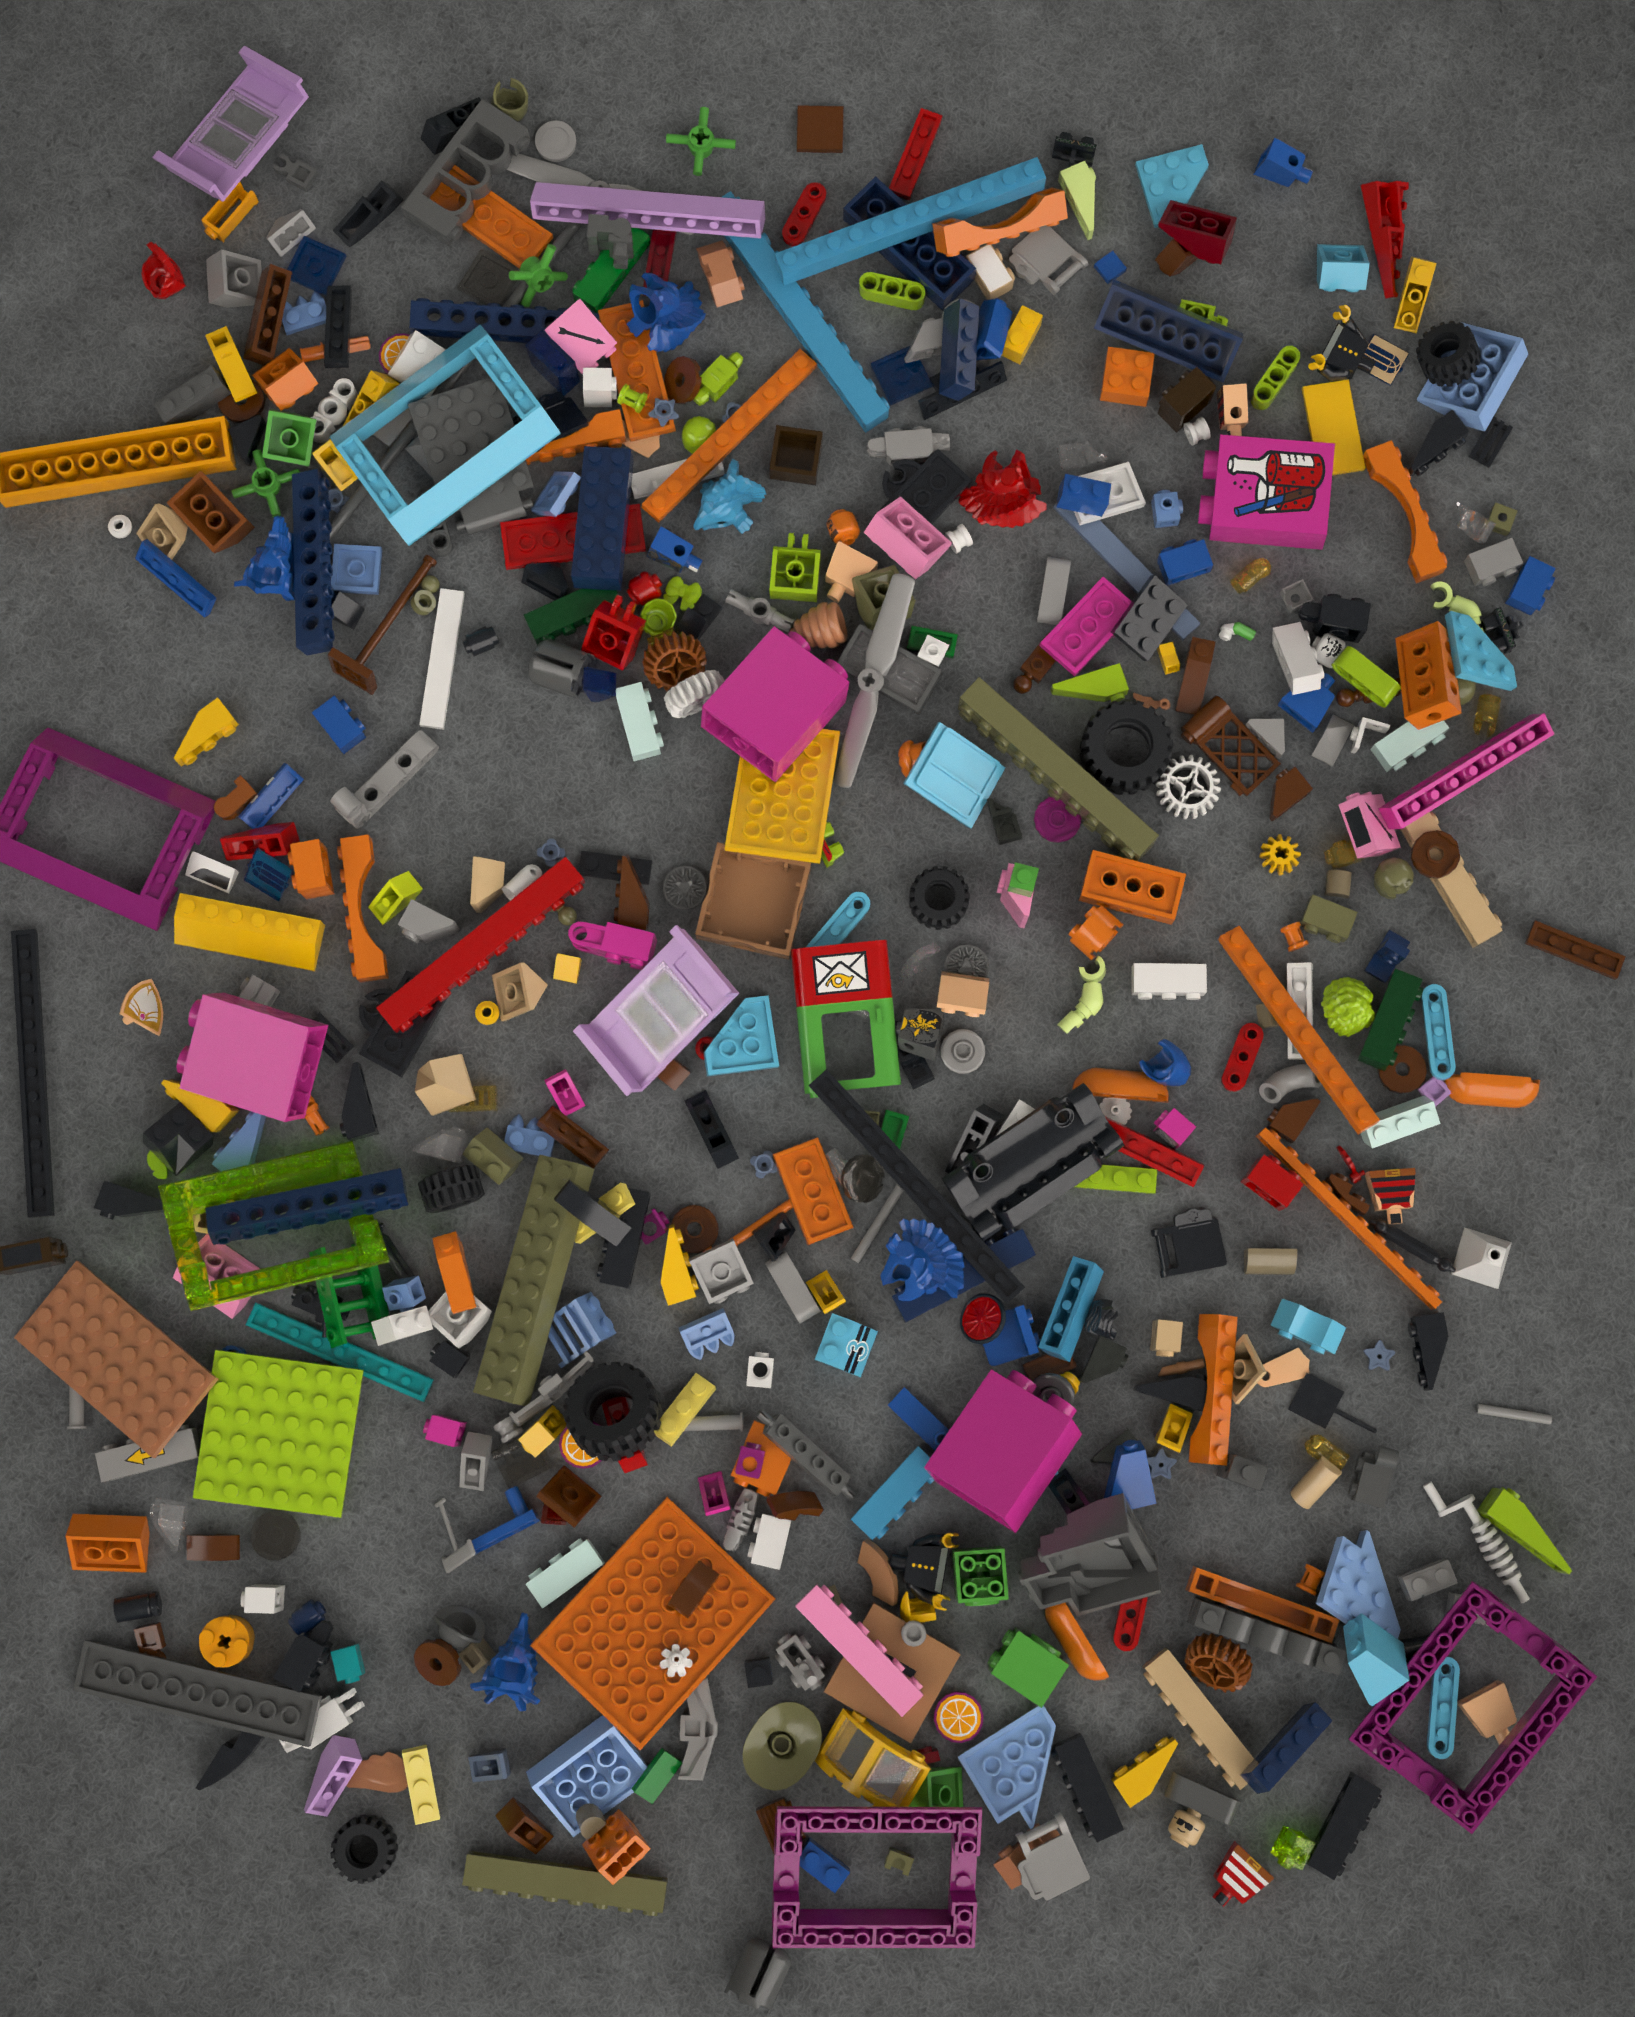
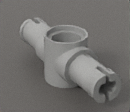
M733 589L730 590V595L726 598L725 603L743 610V613L750 616L756 624H766L768 626L771 624L787 633L790 632V628L794 625L795 619H791L778 612L764 598H754L752 596L749 598ZM758 607H763L766 609V613L757 615L754 613V610Z

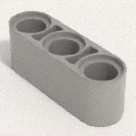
M1048 556L1037 617L1038 623L1057 626L1061 621L1071 560Z
M786 1250L780 1254L776 1261L772 1262L770 1259L764 1262L799 1324L821 1312Z

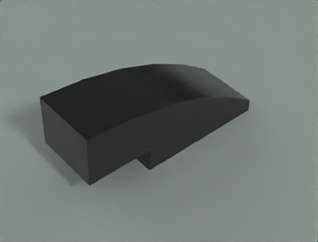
M381 180L367 197L362 196L333 231L348 247H351L387 218L404 199L388 183Z
M568 1180L554 1197V1200L616 1247L632 1228L625 1218L608 1208L603 1201L571 1180Z
M242 1731L234 1745L228 1741L224 1743L197 1784L196 1789L200 1791L211 1786L235 1771L255 1752L265 1737Z

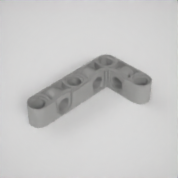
M423 730L416 732L355 793L343 787L333 795L330 803L356 829L364 825L363 821L367 822L436 754L439 746ZM411 758L410 766L401 767L403 759ZM370 792H378V796L374 801L367 800Z

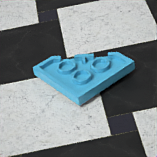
M1202 144L1136 161L1135 166L1154 228L1158 227L1159 221L1170 200L1184 204L1189 202L1197 185L1207 171L1209 164Z
M1454 611L1447 613L1445 620L1455 677L1508 691L1515 689L1517 682L1514 666L1469 615Z
M769 995L745 998L704 1051L707 1076L779 1067Z

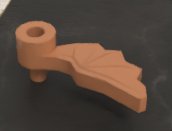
M1133 693L1136 702L1137 700L1144 702L1143 707L1148 709L1152 706L1155 709L1161 707L1163 710H1168L1171 706L1167 699L1154 701L1151 697Z

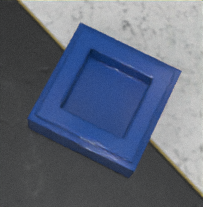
M1111 251L1094 264V268L1107 284L1127 270L1114 251Z

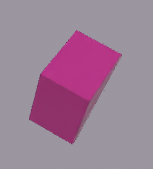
M566 1069L544 1080L560 1111L565 1116L585 1106Z
M719 1471L698 1477L706 1516L730 1510L731 1505L722 1472Z

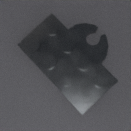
M939 449L923 465L913 460L904 459L892 463V466L895 470L902 471L904 477L900 481H894L891 479L890 473L885 471L882 486L888 501L881 509L902 497L928 522L933 524L972 483V479Z
M406 970L395 991L387 988L376 989L368 993L365 998L369 1001H378L380 1005L416 975ZM447 999L442 1002L439 1000L432 1005L433 1009L424 1017L419 1015L412 1021L414 1024L405 1032L400 1030L398 1033L392 1029L379 1011L369 1013L365 1006L360 1005L359 1019L363 1027L370 1032V1035L359 1055L402 1078Z

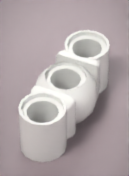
M347 378L337 380L333 389L329 392L330 396L320 401L318 412L315 411L311 418L316 419L315 428L323 426L324 429L319 433L314 432L313 440L315 442H326L330 438L331 433L336 430L334 426L340 425L345 420L347 410L351 409V405L354 404L358 396L351 380ZM343 390H351L348 395H341ZM337 408L334 414H327L329 409Z

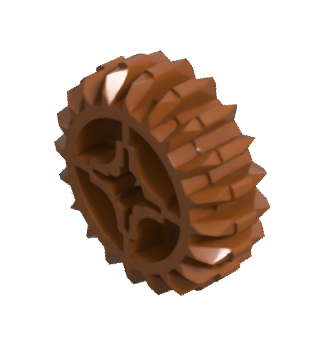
M673 631L670 636H667L664 633L662 639L655 637V644L648 643V650L644 651L642 664L645 675L651 684H655L658 689L663 687L666 692L692 675L705 672L707 659L704 647H702L698 639H694L692 634L686 636L682 631L677 635Z
M1203 1633L1201 1636H1196L1191 1644L1188 1645L1184 1660L1187 1664L1186 1668L1191 1671V1676L1197 1677L1198 1682L1205 1683L1206 1687H1213L1215 1691L1221 1689L1225 1693L1228 1690L1231 1692H1235L1236 1689L1241 1690L1251 1677L1253 1664L1250 1662L1251 1657L1246 1655L1247 1650L1241 1649L1239 1643H1233L1231 1638L1225 1639L1222 1635L1218 1637L1214 1633L1210 1635Z

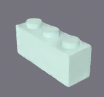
M642 682L614 689L633 761L660 755V747H663L664 744L661 733H655L653 726L658 724L655 711H649L647 704L652 702L649 689H643Z
M1443 720L1418 730L1408 721L1375 743L1370 750L1386 772L1394 769L1396 772L1407 764L1406 759L1412 755L1414 758H1417L1427 751L1425 746L1431 742L1435 746L1445 739L1446 736L1444 734L1449 727Z
M1424 1095L1379 1111L1375 1114L1380 1121L1362 1132L1361 1136L1365 1144L1375 1148L1438 1125L1440 1121L1434 1101Z
M581 1538L569 1546L571 1550L564 1556L561 1553L557 1554L548 1561L551 1566L544 1571L538 1568L528 1576L530 1581L526 1583V1586L542 1609L605 1564V1561L589 1538L584 1542Z

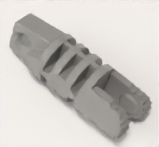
M744 1488L734 1506L726 1527L728 1530L724 1537L725 1540H723L724 1549L729 1551H737L744 1535L747 1536L755 1515L759 1493Z

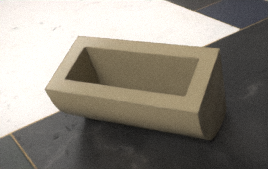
M1248 1248L1244 1250V1274H1295L1297 1249Z

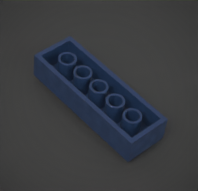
M875 176L843 208V220L851 226L907 204ZM933 231L878 251L908 280L922 284L925 288V295L942 311L975 280L976 267L964 256L959 254L947 257L946 254L936 251Z
M1113 280L1094 326L1096 330L1193 370L1198 367L1206 376L1220 382H1224L1243 340V333L1117 280Z
M584 446L571 572L574 588L619 591L622 589L634 465L631 449Z

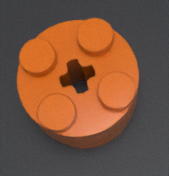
M1102 905L1100 907L1093 906L1084 916L1087 920L1083 924H1077L1068 934L1072 937L1070 942L1090 960L1096 957L1092 954L1094 951L1096 953L1098 951L1101 952L1116 936L1118 931L1115 928H1122L1124 925Z

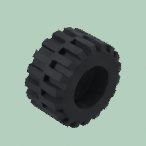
M1449 321L1448 324L1441 322L1439 326L1435 327L1434 325L1430 328L1431 331H1426L1423 334V339L1418 341L1419 347L1416 348V353L1426 379H1429L1432 384L1437 383V386L1443 387L1446 384L1447 387H1451L1453 383L1459 385L1463 379L1468 380L1471 377L1470 373L1476 372V365L1480 364L1479 357L1481 354L1474 334L1468 326L1465 327L1464 323L1461 322L1455 324V321ZM1457 350L1449 357L1440 358L1448 351Z
M933 866L931 870H928V868L923 870L921 875L918 874L910 888L909 907L912 910L911 913L914 917H917V921L920 924L924 923L929 929L931 927H935L936 930H941L943 927L946 929L951 928V925L959 923L968 908L970 899L968 884H965L962 875H957L956 870H947L948 867L943 866L942 869L938 868V866ZM933 886L948 888L953 894L952 905L945 910L932 909L925 901L927 890Z
M475 1165L449 1168L431 1174L418 1182L425 1211L428 1213H439L473 1203L485 1195L478 1169Z
M366 1814L360 1815L357 1818L350 1819L336 1832L335 1839L331 1843L333 1851L330 1853L331 1859L334 1858L335 1860L333 1863L334 1868H339L341 1871L338 1874L342 1877L346 1875L348 1877L347 1881L353 1882L356 1880L358 1884H363L365 1881H368V1883L373 1882L384 1875L395 1861V1854L398 1851V1845L395 1842L397 1836L392 1833L393 1827L385 1824V1819H377L376 1815L372 1814L370 1816H366ZM357 1835L370 1836L376 1842L378 1855L373 1862L362 1863L353 1856L351 1842Z

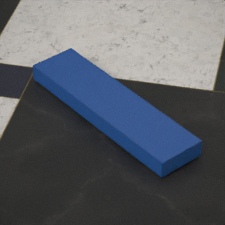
M148 539L142 541L135 559L203 617L208 616L216 601V597Z

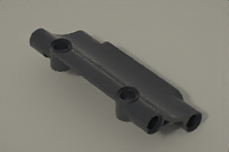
M1082 1083L1061 1098L1053 1097L1033 1112L975 1151L969 1153L964 1158L961 1166L941 1179L967 1217L976 1234L985 1241L1002 1230L1001 1226L1008 1229L1014 1228L1090 1177L1102 1167L1103 1162L1101 1159L1103 1157L1108 1158L1124 1147V1143L1105 1118L1092 1092Z

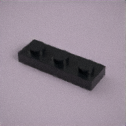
M581 850L578 872L581 876L621 881V874H617L618 859L622 860V856ZM630 857L641 884L649 885L653 861Z

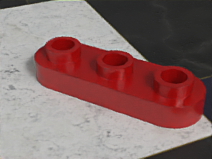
M813 182L804 188L782 230V238L787 245L797 246L805 240L826 201V189L822 184ZM817 191L819 194L814 196L811 192ZM805 210L808 214L802 215L800 212ZM796 230L798 233L792 235L790 234V231Z
M1247 1023L1239 1030L1221 1077L1222 1086L1227 1091L1237 1092L1246 1084L1264 1036L1262 1028L1255 1023ZM1248 1031L1255 1032L1256 1036L1254 1039L1248 1037ZM1240 1053H1245L1247 1055L1246 1061H1241L1239 1059ZM1231 1075L1238 1077V1083L1231 1082Z
M1148 1597L1119 1605L1113 1633V1642L1118 1649L1131 1651L1138 1645ZM1128 1609H1134L1135 1616L1133 1618L1126 1616ZM1124 1633L1130 1636V1640L1127 1643L1121 1641V1636Z

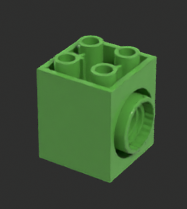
M1002 1546L952 1549L955 1598L958 1603H964L965 1606H983L998 1604L999 1600H1009L1005 1548Z
M1016 1627L1013 1631L1009 1629L1001 1640L1003 1647L1000 1652L995 1650L987 1663L990 1667L988 1670L992 1675L1042 1708L1069 1664L1059 1657L1061 1655L1060 1651L1032 1633L1029 1637Z

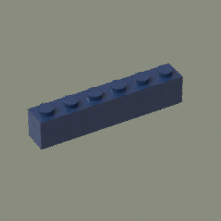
M1014 1227L1002 1234L1003 1239L997 1242L994 1239L985 1242L1008 1269L1036 1255L1023 1229L1017 1231ZM965 1258L963 1259L965 1267L962 1268L964 1271V1288L958 1290V1295L985 1282ZM905 1284L894 1289L896 1294L892 1296L905 1323L952 1299L945 1290L937 1287V1291L933 1294H926L925 1292L922 1296L912 1301H901L898 1299V1296L905 1292Z

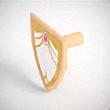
M148 979L139 982L127 992L119 1014L124 1016L123 1022L126 1025L134 1022L160 1036L163 1024L162 1001L153 980Z

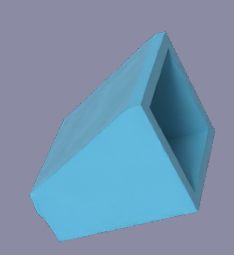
M1362 1613L1343 1626L1348 1664L1369 1705L1374 1706L1409 1681L1404 1643Z

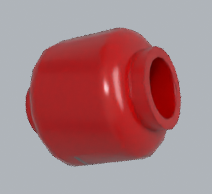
M642 571L629 580V588L626 591L632 601L637 603L636 605L644 606L647 602L655 598L658 599L661 596L660 586L663 584L655 573L651 575L647 571Z

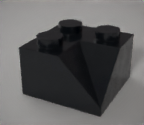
M181 1102L143 1132V1143L175 1176L213 1145L214 1139L209 1130Z

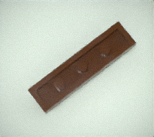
M1536 920L1532 923L1525 942L1526 945L1614 980L1618 978L1626 957Z

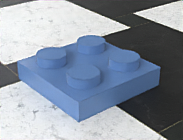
M554 471L533 504L534 507L530 510L538 516L557 517V515L564 511L566 507L565 502L569 496L576 492L578 488L577 483L581 477L575 472Z
M334 544L333 575L331 576L333 590L340 591L341 593L379 595L382 547Z

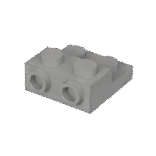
M733 1238L689 1258V1262L709 1304L713 1302L715 1304L721 1303L728 1298V1295L735 1292H745L750 1288V1285L754 1284Z

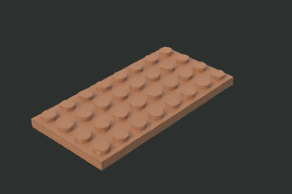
M77 1260L14 1337L152 1458L158 1456L218 1381L215 1375Z

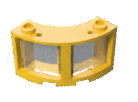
M843 1708L820 1746L815 1759L816 1764L830 1778L835 1776L838 1781L843 1783L841 1787L858 1799L862 1795L865 1800L873 1804L872 1807H909L931 1770L924 1761L925 1757L918 1751L912 1750L910 1752L884 1736L866 1720L867 1717L855 1710L852 1712Z

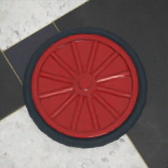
M984 1293L972 1297L965 1304L960 1316V1328L964 1337L974 1344H987L997 1338L1002 1332L1006 1321L1004 1305L1001 1300L992 1294Z

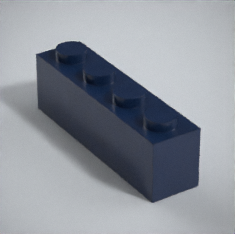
M961 298L944 309L939 394L957 401L975 391L979 306Z
M1316 1702L1303 1705L1240 1776L1257 1794L1269 1792L1330 1725L1332 1719Z

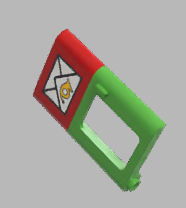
M887 940L791 949L805 1094H810V1098H818L810 1089L809 1084L826 1070L822 1016L830 1013L867 1010L870 1015L875 1075L871 1078L842 1080L838 1082L845 1090L901 1085Z

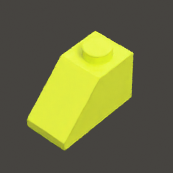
M407 871L389 879L368 908L380 923L384 925L406 908L411 899L415 900L423 888L411 873Z

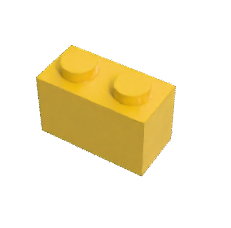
M1022 305L1008 331L1001 356L1020 365L1041 326L1043 315Z

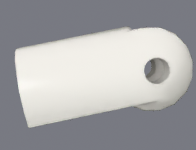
M533 864L525 866L502 888L504 895L509 900H512L542 876L541 869Z

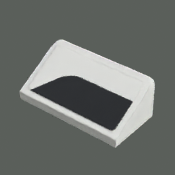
M192 851L185 875L229 894L239 872L230 866Z

